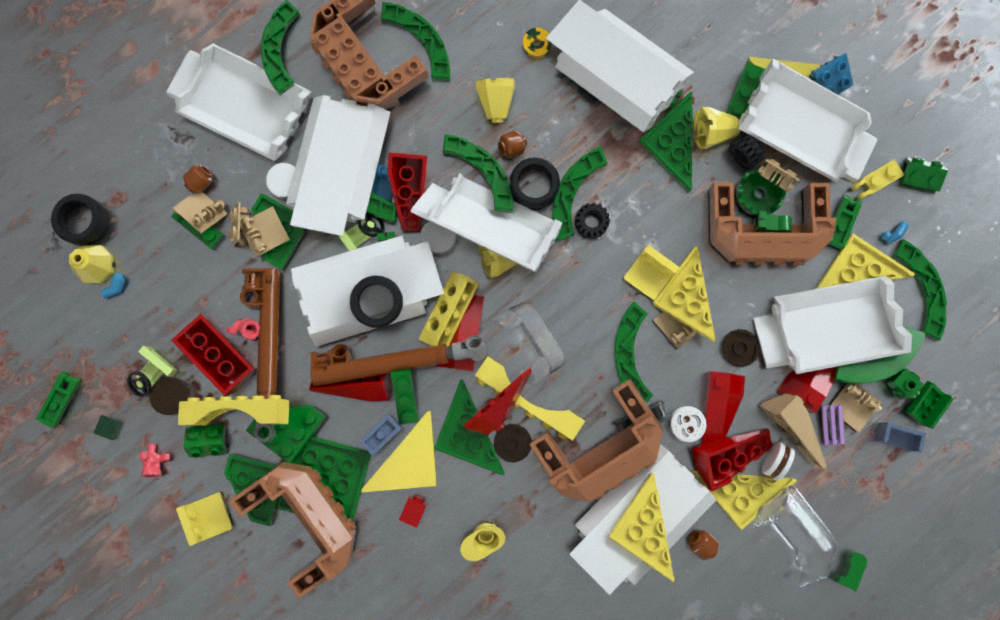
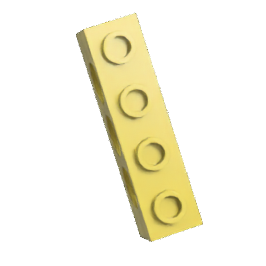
M452 271L443 288L444 294L439 296L418 340L429 346L446 344L448 347L479 283L468 276Z

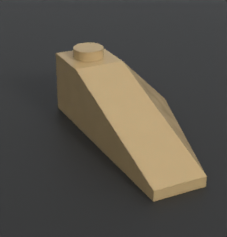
M785 393L763 402L760 407L774 424L778 423L786 430L783 432L786 437L798 443L796 447L813 465L825 469L827 466L809 413L803 405L804 401L797 395L793 396Z

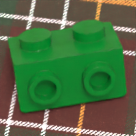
M913 156V159L907 157L905 162L908 164L901 182L940 192L949 171L943 166L944 163L932 160L931 163L926 162L925 159Z
M926 381L920 390V394L915 397L906 413L918 424L934 429L954 400V397L943 393L933 382Z
M225 424L186 428L183 449L187 455L192 458H200L201 456L227 454Z

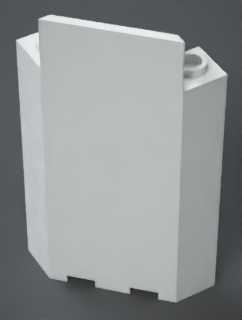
M578 0L546 37L548 41L562 50L557 57L558 62L555 66L558 70L642 132L647 131L653 126L660 112L669 107L677 92L686 87L694 74L688 67L608 10L603 9L596 12L581 0Z
M215 44L204 48L201 54L190 50L166 91V96L175 99V113L273 161H276L287 149L286 141L289 136L295 134L299 126L298 119L301 113H306L312 91L295 84L280 96L269 82L264 68Z
M772 59L759 79L761 81L759 86L753 91L748 101L749 106L745 113H742L739 119L738 129L836 183L842 177L856 184L877 142L876 137L865 132L871 125L870 113L779 61Z
M326 95L313 98L286 202L287 205L293 207L290 225L343 235L346 221L356 222V220L365 219L390 117L389 111L370 103L366 107L358 105L357 101L342 99L341 102L331 99V96Z
M460 173L458 177L453 178L450 185L452 187L451 191L432 183L412 207L410 212L535 273L563 226L562 222L556 219L554 221L514 201L513 213L494 211L492 191L464 178Z
M403 236L291 269L293 284L298 291L303 316L305 315L307 329L315 347L377 329L360 323L354 317L350 308V295L353 288L366 277L383 276L389 278L401 290L403 307L398 318L391 324L426 314L424 307L428 305L426 299L444 294L429 242L426 241L410 246L409 242L405 243ZM371 285L361 294V309L371 318H383L392 310L393 296L386 287Z
M881 276L774 297V304L772 305L773 314L752 318L766 368L788 365L792 367L796 374L911 352L912 335L903 327V308L894 301L895 283L887 276Z
M661 444L654 465L647 469L644 467L639 470V474L635 477L623 480L622 484L615 489H609L575 524L580 530L578 535L583 540L569 555L609 595L623 581L627 582L629 580L636 585L652 568L608 537L651 472L655 474L669 549L716 501L711 492L704 485L700 484L694 478L695 476L684 465H681L674 458L675 456Z

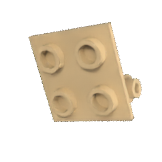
M766 159L759 164L761 167L757 172L767 180L771 177L770 182L775 179L778 173L780 174L775 185L780 182L778 187L784 191L788 190L791 192L795 187L793 184L800 180L796 177L797 174L789 169L785 171L779 167L780 163L773 159Z
M194 192L172 208L201 234L228 214L224 211L225 203L223 200L213 202L203 192Z
M238 202L229 213V222H232V229H229V241H232V246L239 242L240 246H247V240L243 232H240L242 231L240 221H242L243 217L249 216L250 212L248 208L240 207L241 202Z
M273 206L251 218L245 216L241 219L240 228L255 257L290 240Z
M662 312L653 319L677 349L697 334L696 331L665 312Z
M847 383L831 403V405H842L843 421L858 433H860L875 412H880L882 409L880 406L882 402L859 384Z

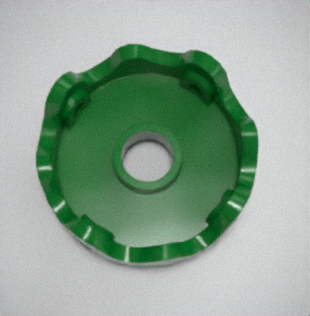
M759 168L747 172L738 182L736 188V198L739 206L746 213L756 216L759 211L772 214L783 205L786 191L778 187L780 182L775 185L776 180L780 176L779 173L770 182L771 177L767 180L760 176V173L757 172ZM756 189L764 191L763 198H758L755 195Z

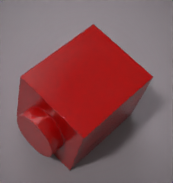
M417 495L409 497L399 520L417 528L427 507V503H424L425 499Z

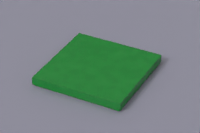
M312 436L293 464L310 466L313 470H317L321 475V482L324 486H328L331 489L333 499L336 503L339 502L343 506L345 516L354 521L362 492L361 489L364 485L372 455L367 450ZM280 495L276 509L294 513L282 495Z

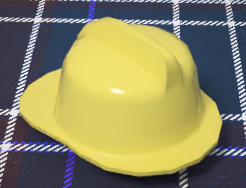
M479 524L473 533L463 540L460 552L466 560H481L504 545L505 534L495 524Z

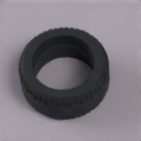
M538 157L527 158L518 163L510 177V188L513 198L518 204L529 209H541L551 204L556 198L560 187V177L556 168L549 161ZM529 170L544 172L551 181L549 192L538 198L526 196L519 188L518 182L521 175Z
M70 194L63 197L55 204L51 213V224L54 232L62 240L74 245L82 246L96 242L105 232L106 224L108 223L104 207L97 200L84 194ZM88 205L92 213L89 227L82 233L71 234L67 225L70 213L79 206Z
M369 276L362 279L355 285L350 295V308L354 317L363 325L372 328L384 327L394 322L400 315L403 307L401 290L395 282L383 276ZM371 285H382L393 296L392 310L383 318H371L361 309V294Z

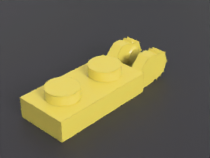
M894 159L860 179L861 181L851 186V189L853 191L860 188L861 185L865 186L867 191L857 196L858 200H861L904 176V173Z

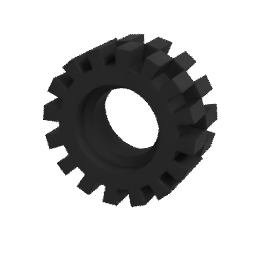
M742 133L729 144L731 153L734 154V158H737V161L741 162L743 167L745 166L746 169L751 170L762 162L765 157L764 153L761 152L762 148L758 147L759 144L757 142H754L755 139L750 138V135H746V133Z
M593 202L592 204L587 203L578 210L575 217V226L580 235H584L588 239L589 237L595 239L606 232L610 223V215L606 212L607 209L605 207L602 208L601 204L596 205ZM589 214L597 215L600 221L599 225L594 228L587 226L585 217Z

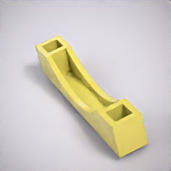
M488 356L475 374V377L478 378L476 382L485 388L489 385L494 389L492 392L496 395H499L511 384L504 367ZM519 396L514 406L517 409L519 407L525 409L526 412L524 414L533 420L536 417L542 421L541 425L548 430L553 428L558 431L557 436L566 442L568 439L573 441L585 423V420L570 410L554 411L543 409L528 402L522 396Z
M269 395V399H264L265 396H252V399H248V396H236V400H232V397H219V400H216L215 397H203V401H200V398H188V401H179L178 425L207 426L213 419L231 410L246 412L259 424H288L289 400L281 399V395Z

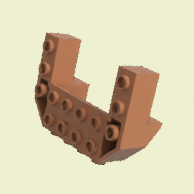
M375 0L329 1L314 13L310 33L313 44L310 46L316 55L320 54L322 56V63L327 70L331 69L334 73L332 77L338 85L341 84L344 87L342 91L349 100L357 101V104L367 107L368 103L383 109H388L398 105V98L429 78L426 67L417 55L384 76L348 26V22L375 5Z
M714 182L709 187L710 243L729 262H736V265H747V262H755V265H766V262H774V265H785L786 262H793V265L797 266L805 265V262L813 259L833 239L836 218H831L830 183H809L803 188L804 223L792 224V233H754V224H742V217H734V183Z
M630 378L612 390L632 420L633 424L571 463H569L549 431L530 443L531 448L550 475V483L562 496L587 502L593 499L598 500L609 489L619 487L623 480L635 477L639 474V470L644 467L647 469L656 463L655 460L658 457L663 427Z
M283 462L236 494L229 502L241 517L267 498L273 501L282 495L321 550L315 560L293 574L287 582L299 599L328 579L330 581L348 566L352 558L356 526L352 519H348L343 513L345 512L343 506L339 502L336 503L333 499L331 489L328 486H324L321 482L322 478L317 470H313L310 466Z

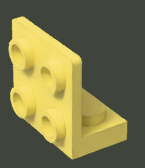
M647 245L623 279L651 300H655L669 279L680 267L650 245Z
M220 492L176 508L189 546L233 529Z

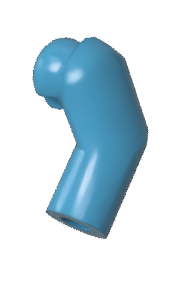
M901 221L893 233L886 231L882 234L881 238L885 240V243H893L904 236L909 224Z
M115 273L112 276L110 287L101 290L103 298H108L122 291L125 279L121 273Z

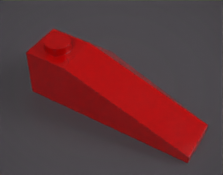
M389 152L387 173L402 231L421 232L422 217L410 211L424 194L427 156L424 154Z
M473 295L449 346H452V343L466 341L470 336H479L484 296ZM471 358L457 361L449 359V363H439L435 367L474 372L475 361Z
M836 367L796 374L793 371L785 377L776 392L780 395L787 393L799 396L804 401L803 405L808 413H816L835 381L833 379Z
M530 368L527 369L463 426L489 435L494 430L496 433L505 426L503 422L509 418L532 370Z
M714 371L706 372L703 404L706 431L701 437L700 445L726 438L744 396L745 376Z
M391 373L320 386H314L311 382L309 390L373 402L389 401L393 385Z
M766 428L707 442L692 448L695 467L709 490L714 491L728 485L733 481L732 477L738 472L742 473L746 470L745 466L752 460L756 461L772 447L770 430Z

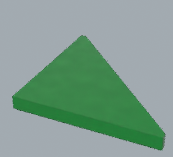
M689 92L639 140L688 192L692 190V92Z
M460 379L434 449L504 476L505 472L489 436L463 426L478 412L464 380Z

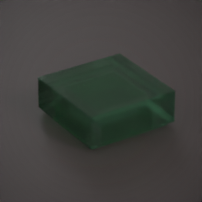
M101 415L94 434L114 440L121 422Z

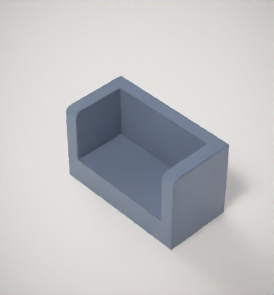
M387 414L360 443L372 456H375L403 427L390 414Z
M879 422L875 441L911 452H922L927 433L891 423Z

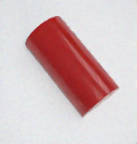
M202 314L197 316L171 339L224 396H229L238 390L255 371Z

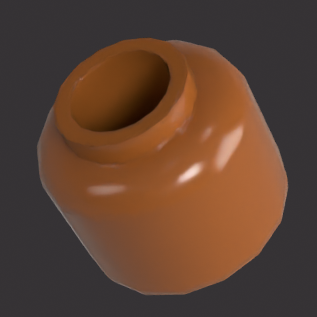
M513 131L500 137L498 149L502 156L513 158L524 153L527 141L524 135Z
M193 165L183 175L185 188L190 192H203L212 183L211 171L204 165Z
M695 531L690 536L689 548L700 559L708 560L717 555L719 542L708 531Z

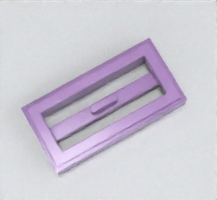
M842 405L821 406L823 444H845ZM828 409H830L832 439H828L826 411ZM834 409H837L839 439H836Z

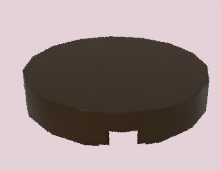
M744 329L731 331L724 336L721 342V353L725 361L734 367H746L755 362L760 353V344L755 338L756 336Z
M165 377L159 379L153 385L149 399L151 406L156 412L162 415H175L179 413V401H188L190 392L182 380L175 377Z
M508 424L496 433L493 445L495 452L501 459L506 462L515 463L528 456L532 440L529 432L524 427L518 424Z

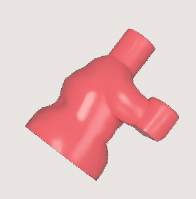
M243 318L237 319L232 327H228L226 331L234 335L239 330L243 337L254 341L259 335L260 326L254 320Z
M148 444L147 452H140L139 460L143 464L141 477L155 478L162 476L160 463L170 461V453L159 455L156 453V444Z

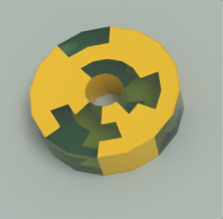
M533 28L527 31L523 37L522 46L524 52L528 56L537 59L549 54L552 43L546 39L549 33L542 28ZM539 41L540 45H535L534 42Z

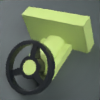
M366 212L367 221L365 219L362 221L358 220L357 225L348 231L344 230L343 235L338 236L347 249L352 251L370 238L376 237L377 233L373 231L381 233L384 229L383 221L376 218L380 223L381 229L376 227V223L371 220V216H374Z
M142 346L138 352L149 361L140 372L134 371L127 378L128 387L139 397L149 395L153 385L164 374L174 377L178 373L174 366L151 347ZM132 375H137L138 379L131 380ZM132 384H135L144 394L138 392Z

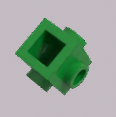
M907 368L893 375L886 382L893 389V394L900 399H914L920 394V389L924 385L919 381L920 377L916 373L910 372Z

